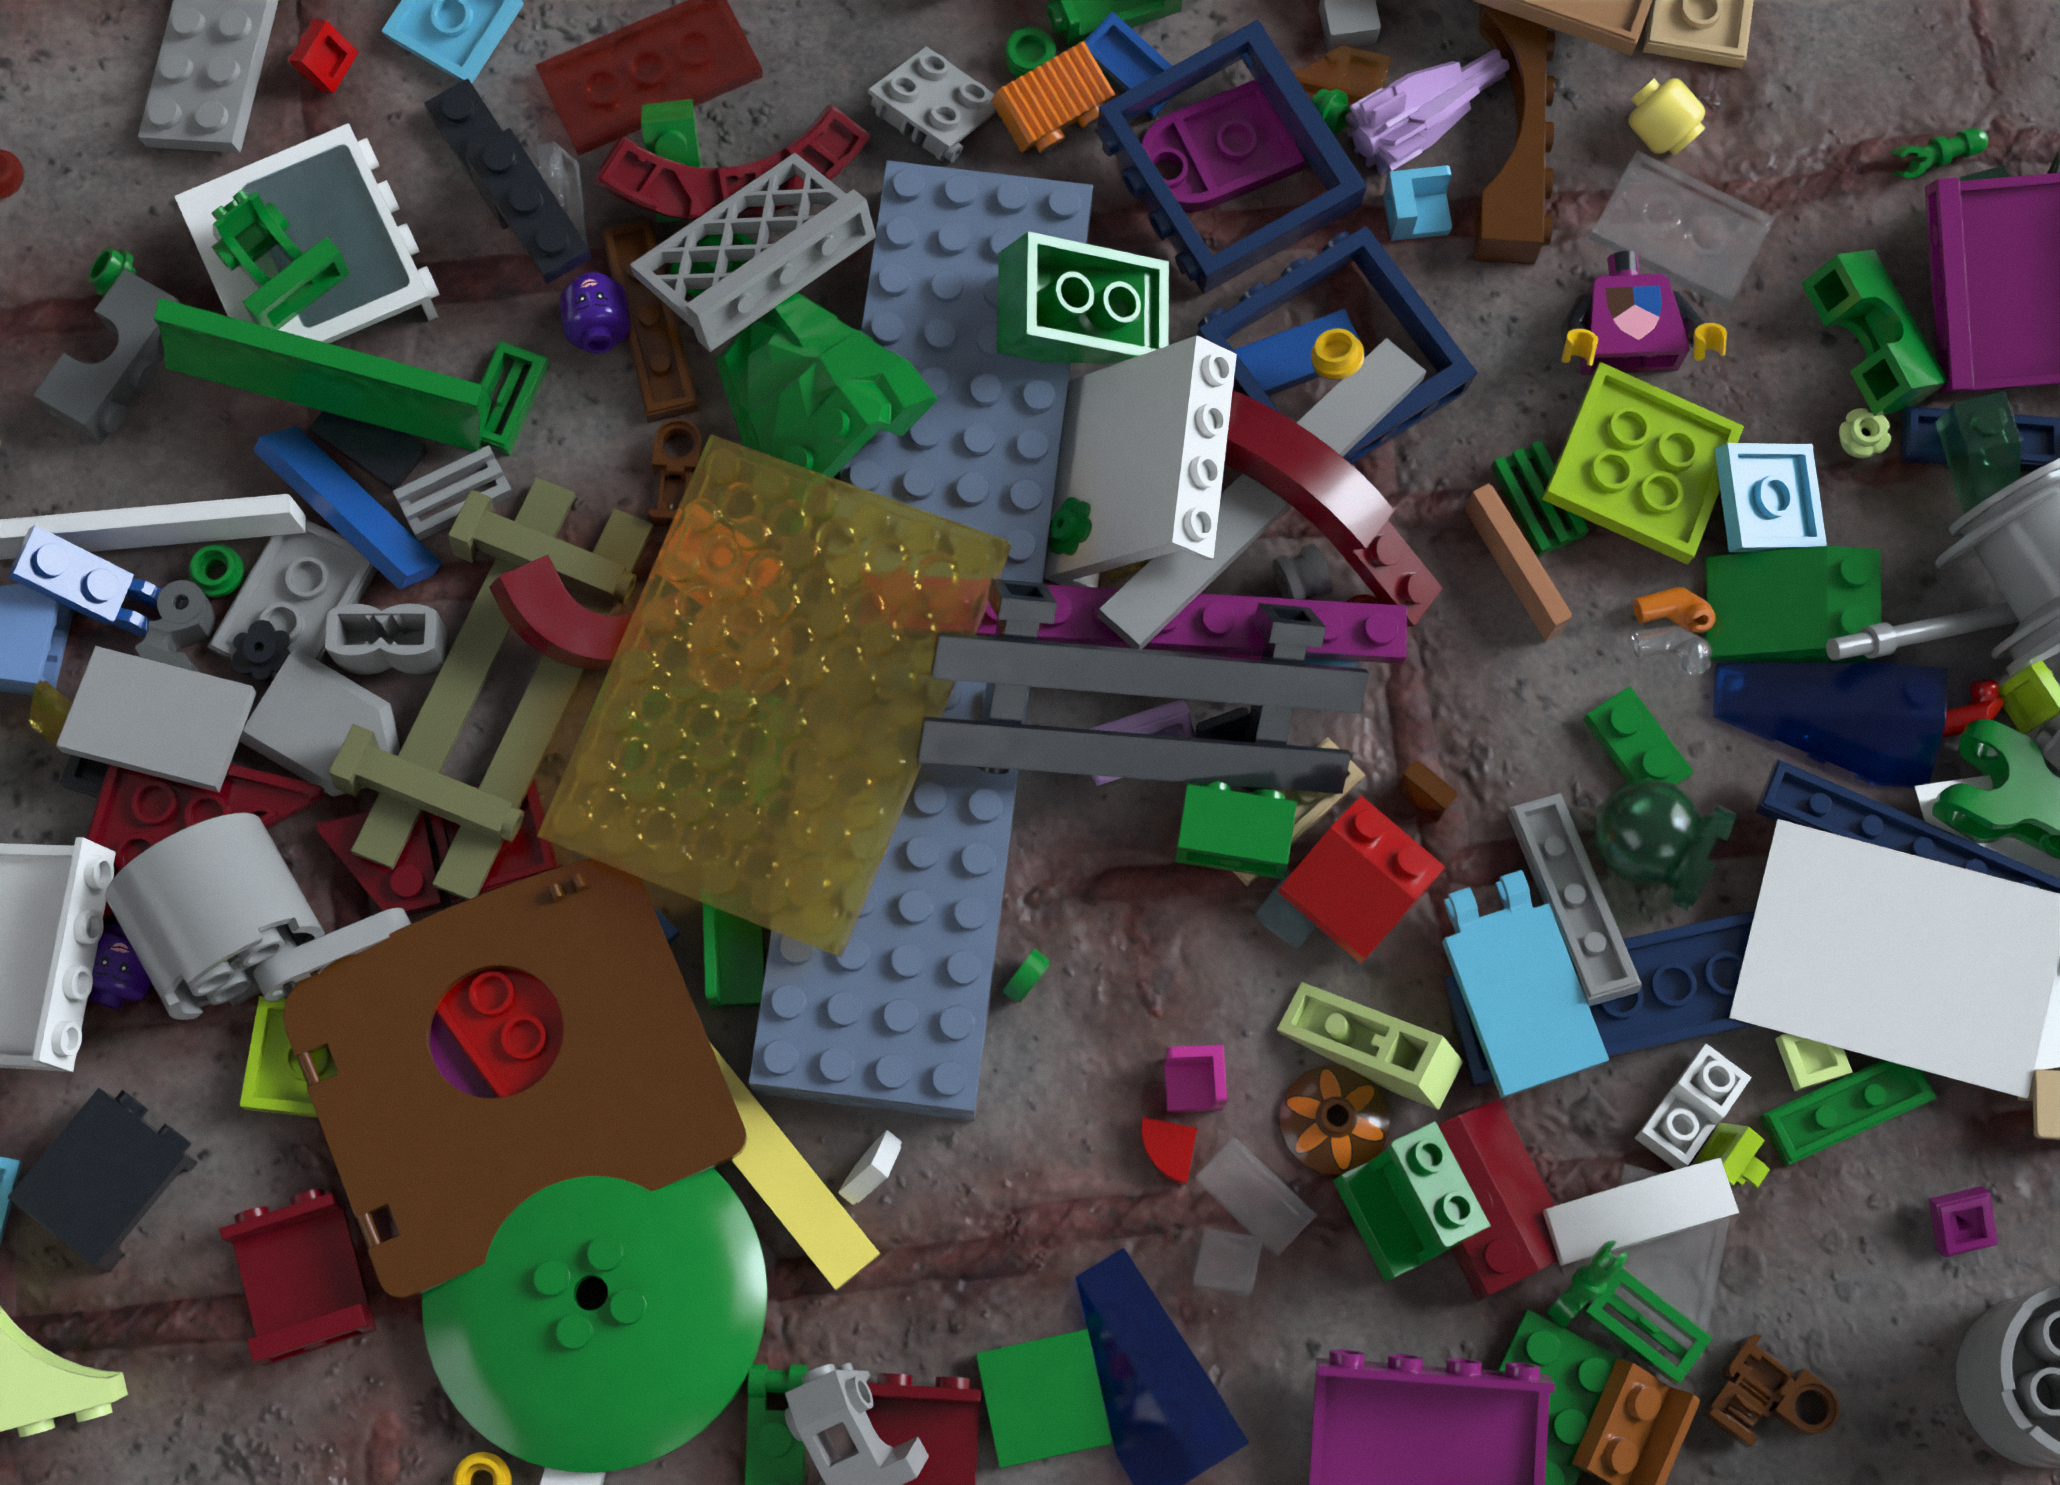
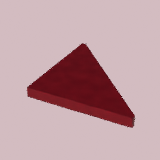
M109 764L86 839L116 852L113 864L115 877L129 862L145 850L187 827L227 814L250 813L258 816L268 830L323 798L325 789L321 785L230 764L221 790L218 793ZM107 900L103 915V925L116 918Z

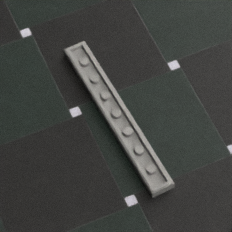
M1386 338L1364 359L1363 365L1355 374L1342 379L1297 424L1314 434L1343 457L1423 381L1426 370ZM1242 474L1220 496L1213 559L1205 560L1183 550L1153 558L1099 609L1098 618L1133 649H1142L1283 515L1291 505L1259 482Z

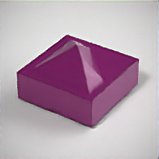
M1980 1186L1928 1198L1936 1250L1943 1257L1998 1245L1991 1194L1986 1188Z

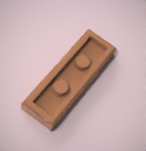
M1489 483L1473 491L1465 507V512L1546 642L1562 634L1572 618V613L1507 508Z

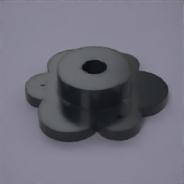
M255 621L249 627L248 633H239L233 640L234 647L237 649L231 660L233 668L239 674H252L258 681H267L272 676V672H279L287 657L291 654L287 649L291 642L290 636L283 630L276 631L269 621ZM260 647H264L263 651L257 652Z

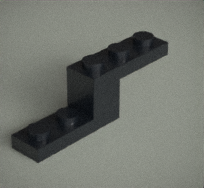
M468 78L424 102L427 113L502 229L505 230L510 227L546 284L592 259L590 249L512 130L508 128L502 131Z

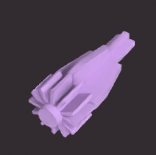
M1493 49L1462 68L1459 62L1451 61L1406 74L1389 84L1385 89L1381 87L1350 106L1352 112L1345 115V120L1354 126L1346 133L1348 137H1353L1356 147L1354 149L1355 153H1360L1366 157L1365 165L1368 168L1376 164L1379 174H1383L1388 170L1389 172L1419 156L1423 153L1422 151L1435 144L1471 110L1469 101L1473 97L1506 77L1505 72L1510 69L1508 60L1501 59L1500 51Z

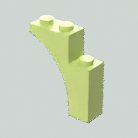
M0 1306V1432L17 1428L19 1437L41 1433L55 1428L53 1418L74 1412L77 1422L98 1418L112 1413L111 1403L128 1395L123 1372L105 1371L82 1366L52 1353L27 1336Z

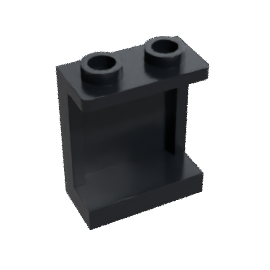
M98 1088L7 1198L91 1265L111 1272L125 1255V1253L118 1249L120 1244L179 1172L184 1168L192 1171L198 1162L185 1152L192 1143L166 1123L157 1130L146 1122L143 1117L149 1109L130 1094L121 1090L114 1097Z

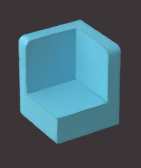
M1450 166L1389 172L1383 198L1391 241L1442 236L1450 233L1452 223L1446 194L1452 177Z

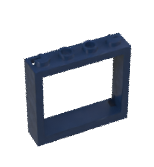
M1259 20L1248 24L1099 107L1098 126L1095 132L1103 143L1102 150L1109 157L1112 155L1116 156L1124 169L1121 171V175L1128 191L1135 199L1140 196L1151 211L1148 213V218L1154 232L1162 241L1168 238L1177 252L1175 261L1181 274L1186 273L1191 282L1194 280L1203 295L1357 209L1362 204L1367 185ZM1242 59L1327 192L1212 256L1127 122Z
M1367 226L1352 235H1349L1346 231L1336 235L1323 247L1321 254L1309 261L1306 257L1295 260L1283 270L1281 278L1266 286L1264 282L1254 285L1239 299L1240 303L1225 312L1223 308H1218L1210 312L1198 323L1199 329L1196 334L1235 353L1226 339L1354 261L1438 374L1415 387L1343 456L1351 465L1465 394L1478 373ZM1236 355L1233 390L1279 412L1238 355Z

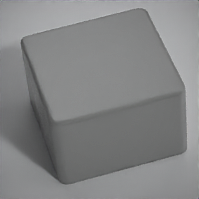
M1320 0L1319 14L1327 50L1334 51L1371 46L1377 43L1381 24L1376 0Z

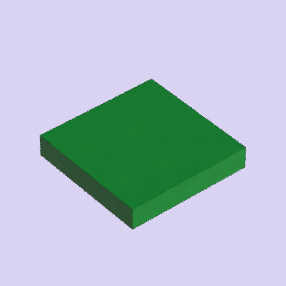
M1088 1329L976 1353L999 1469L1113 1444Z

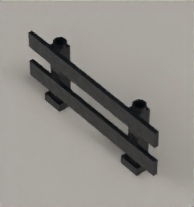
M991 578L987 600L998 618L995 637L937 632L930 672L932 679L987 683L980 721L923 716L916 757L918 762L975 766L991 774H1006L1010 769L1202 784H1211L1218 781L1229 786H1241L1249 792L1258 789H1283L1343 794L1351 758L1349 750L1286 745L1294 708L1360 714L1369 677L1367 669L1304 664L1307 646L1322 648L1326 626L1310 607L1258 603L1254 624L1265 637L1261 660L1037 641L1039 623L1054 624L1057 601L1046 583ZM1028 686L1251 705L1244 742L1022 724Z

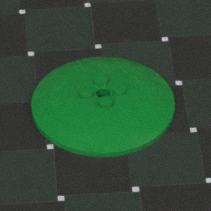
M714 1168L652 1192L635 1183L606 1176L572 1178L545 1187L530 1196L509 1214L492 1239L485 1264L423 1293L422 1315L427 1349L440 1383L456 1409L472 1427L501 1449L527 1462L553 1470L573 1473L621 1471L647 1464L686 1445L711 1425L734 1399L749 1374L763 1337L768 1300L766 1265L761 1243L744 1205L730 1185ZM589 1278L602 1279L608 1288L607 1300L596 1310L582 1309L576 1298L578 1287Z

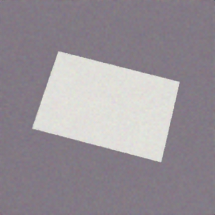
M1777 819L1729 1018L2028 1099L2060 958V894Z

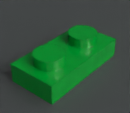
M1631 686L1587 713L1583 719L1646 806L1689 779L1694 773Z

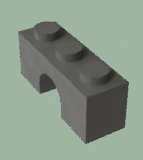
M124 269L94 310L107 330L119 337L115 351L107 359L94 364L79 362L63 353L33 394L34 398L49 416L101 445L109 433H114L123 424L128 406L139 391L147 389L153 382L157 373V366L164 357V346L160 329L153 319L159 298L179 303L178 299Z

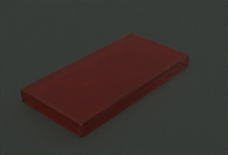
M687 0L535 65L537 74L578 156L641 130V107L644 104L693 99V105L697 106L763 77L762 67L727 0Z

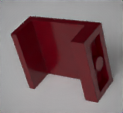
M313 1189L296 1194L289 1199L291 1206L269 1212L267 1206L242 1211L234 1216L235 1224L219 1228L221 1239L233 1244L256 1334V1337L247 1339L252 1362L268 1366L377 1331L343 1200L332 1193L325 1195L323 1189Z
M879 1373L878 1384L867 1383L873 1397V1407L866 1410V1413L879 1438L885 1444L894 1448L915 1437H919L929 1456L918 1477L903 1485H976L981 1390L970 1389L969 1378L936 1377L935 1387L912 1386V1375Z

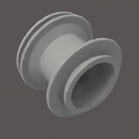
M2060 458L2015 481L1956 520L1948 530L1953 538L1962 535L1964 537L1948 548L1935 561V567L1939 570L1957 566L1977 556L1982 561L2020 622L2013 634L1991 651L1993 659H2000L2011 655L2014 661L2006 667L2010 676L2018 674L2040 660L2044 662L2060 653Z

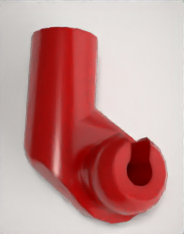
M1993 678L1974 681L1969 686L1972 700L1965 707L1932 713L1937 739L1962 734L1965 726L1970 722L1979 719L1993 720L2004 705V695L1999 694V683Z

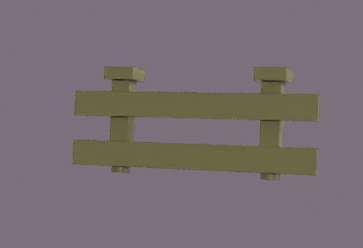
M536 477L515 521H512L494 513L491 497L472 489L470 490L448 534L453 555L473 563L480 551L496 559L399 755L396 756L381 750L373 731L353 724L329 770L337 790L357 797L363 785L380 792L351 850L352 854L393 870L422 810L461 825L435 877L433 887L465 900L478 896L504 840L512 842L520 829L524 817V811L520 810V806L586 670L560 663L543 654L479 789L440 774L512 628L498 607L489 586L498 576L549 555L563 585L574 589L571 597L576 602L594 613L612 616L617 603L625 605L632 594L636 582V575L632 574L654 528L653 523L614 508L592 553L556 538L576 497L575 492Z

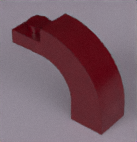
M549 555L498 576L489 586L505 619L525 642L553 660L584 669H615L642 661L654 652L647 634L651 641L655 642L681 629L678 620L692 610L682 590L630 614L606 616L594 613L581 606L567 592Z

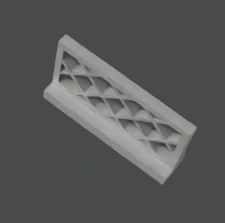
M794 153L631 263L630 267L634 277L694 328L698 342L711 352L873 240L876 234L867 200L854 189L846 194L799 155ZM795 175L804 180L803 189L778 190L781 184ZM811 204H831L817 215L809 216ZM800 205L798 216L773 217L775 206ZM764 206L762 217L737 218L738 214L747 207ZM770 232H790L776 243L768 244ZM759 233L757 244L732 245L734 234ZM723 234L720 246L696 247L697 241L706 235ZM749 260L735 271L726 273L728 261ZM717 261L715 273L690 274L692 262ZM665 263H681L679 273L675 275H656L653 271ZM687 289H707L690 302L684 300Z

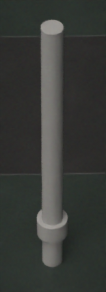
M2003 603L1891 626L1884 622L1864 626L1857 634L1829 639L1826 644V651L1832 660L1863 654L1867 658H1876L1894 653L1897 647L2017 623L2019 620L2009 604Z

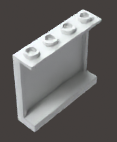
M1196 335L1069 380L1051 520L1054 514L1061 509L1064 501L1069 497H1074L1080 502L1085 501L1090 504L1091 510L1088 518L1092 522V529L1087 540L1079 543L1077 551L1072 556L1064 553L1057 555L1050 551L1049 542L1051 534L1049 531L1044 570L1045 579L1065 586L1098 587L1100 572L1180 550L1205 560L1213 559L1237 354Z
M76 837L74 846L0 843V1068L73 1072L76 1054L82 1042L81 1028L87 997L93 985L92 970L98 941L103 933V915L106 905L105 894L108 885L114 877L115 851L83 837Z

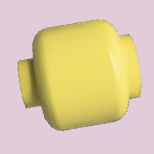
M1653 78L1631 98L1637 107L1631 112L1628 124L1655 154H1663L1669 150L1675 156L1705 129L1701 124L1705 116L1704 106L1678 78L1669 79L1662 85Z

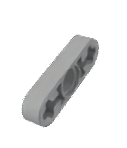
M403 908L385 910L275 955L261 963L254 970L253 976L265 1000L277 1001L288 997L299 981L311 977V973L315 971L318 974L321 973L325 967L345 956L358 954L389 938L390 933L410 925L411 922Z

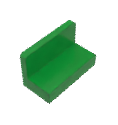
M702 888L705 995L711 1009L760 1007L765 978L762 895L717 896L714 888Z

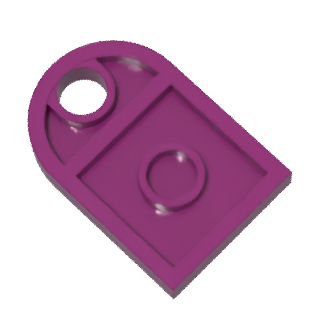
M1255 79L1162 117L1149 128L1141 144L1154 165L1163 161L1175 163L1180 168L1181 174L1178 177L1170 180L1164 179L1184 212L1203 211L1303 171L1305 163L1293 137Z

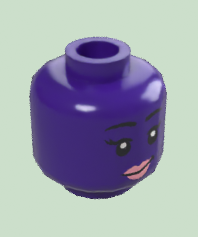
M586 273L576 277L562 291L559 304L564 336L569 343L590 353L601 354L610 351L613 347L624 341L630 332L631 321L627 294L621 284L601 273Z
M110 923L107 931L103 930L102 936L98 941L92 970L93 985L87 1000L107 1008L120 1010L123 1001L139 1002L147 996L152 982L121 926Z

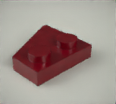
M422 810L393 870L356 856L351 852L370 811L316 824L318 833L382 911L392 908H403L407 916L445 907L442 891L433 887L438 871L426 812Z

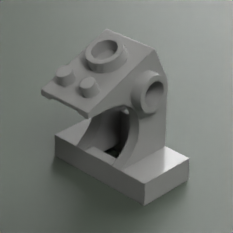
M851 1363L839 1366L838 1370L835 1369L834 1364L815 1368L801 1376L803 1385L785 1393L789 1408L785 1410L787 1426L795 1439L803 1441L823 1478L817 1485H903L916 1479L929 1458L919 1437H915L893 1448L879 1438L866 1413V1410L873 1407V1397L866 1383L870 1374L868 1371L853 1370ZM841 1422L844 1423L858 1450L843 1458L836 1452L826 1432V1429Z

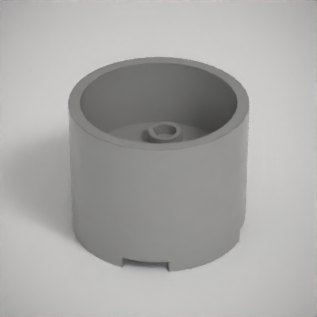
M234 813L208 819L163 839L129 862L112 879L105 894L110 908L167 1012L172 1018L179 1020L197 1018L203 1013L200 1008L201 1006L208 1004L218 1005L229 1001L233 1007L262 993L253 976L254 970L261 963L275 955L325 935L323 928L263 822L258 816L250 813Z
M2060 1285L2004 1300L1986 1310L1977 1318L1966 1333L1960 1346L1956 1364V1383L1963 1411L1974 1430L1991 1448L2004 1457L2034 1468H2060Z

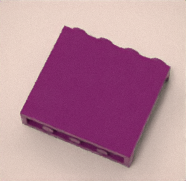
M2060 173L1960 181L1959 177L1941 178L1926 185L1924 189L1936 360L1949 381L1939 388V394L2060 384Z
M1330 1350L1329 1358L1316 1357L1308 1485H1545L1550 1393L1555 1392V1383L1549 1375L1540 1374V1366L1529 1363L1509 1362L1505 1363V1371L1481 1370L1482 1362L1473 1359L1448 1358L1446 1359V1367L1423 1365V1357L1416 1355L1389 1354L1388 1362L1384 1363L1364 1361V1353L1359 1351Z

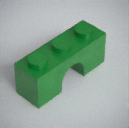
M1875 249L1837 254L1801 283L1825 327L1842 326L1851 331L1861 342L1866 353V359L1853 368L1850 373L1874 416L1903 411L1907 406H1916L1949 382Z

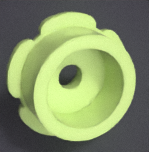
M1865 408L1852 410L1847 414L1846 422H1843L1839 427L1840 442L1843 449L1856 458H1868L1875 453L1884 452L1891 441V435L1888 433L1890 428L1889 422L1884 415L1874 416L1873 413L1868 412ZM1861 429H1868L1870 431V435L1864 436L1861 432Z

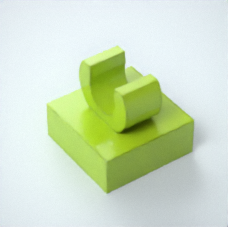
M2043 660L2029 665L1999 686V694L2004 695L2003 708L2020 733L2026 735L2060 713V686L2053 677L2052 671L2047 668Z
M1719 1123L1691 1164L1692 1166L1721 1158L1730 1185L1737 1183L1743 1186L1745 1181H1747L1754 1188L1760 1186L1770 1171L1762 1161L1754 1157L1765 1140L1749 1126Z

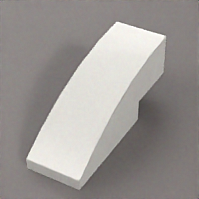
M1717 1158L1545 1209L1542 1212L1559 1264L1563 1266L1592 1258L1596 1251L1608 1241L1614 1240L1617 1242L1611 1249V1252L1657 1240L1670 1234L1721 1221L1738 1214L1739 1210L1721 1158Z

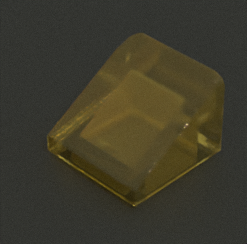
M40 680L34 687L30 724L33 729L58 749L56 744L73 703L48 682Z

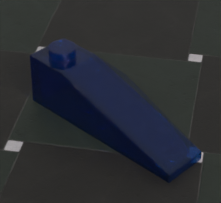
M1717 663L1714 674L1713 717L1768 741L1775 742L1778 740L1808 753V758L1822 764L1827 761L1856 773L1855 778L1867 783L1915 789L1914 786L1929 784L1946 723L1947 669L1896 663Z
M1124 1248L1075 1277L1111 1429L1115 1454L1133 1485H1184L1249 1444L1219 1392Z

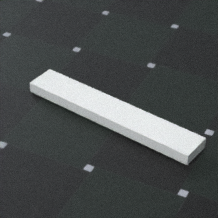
M289 494L0 519V560L16 558L28 529L34 525L88 552L306 533V515Z

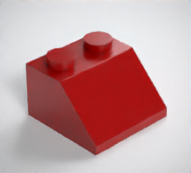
M1360 796L1328 829L1277 892L1362 964L1421 900L1445 869V866L1363 796Z

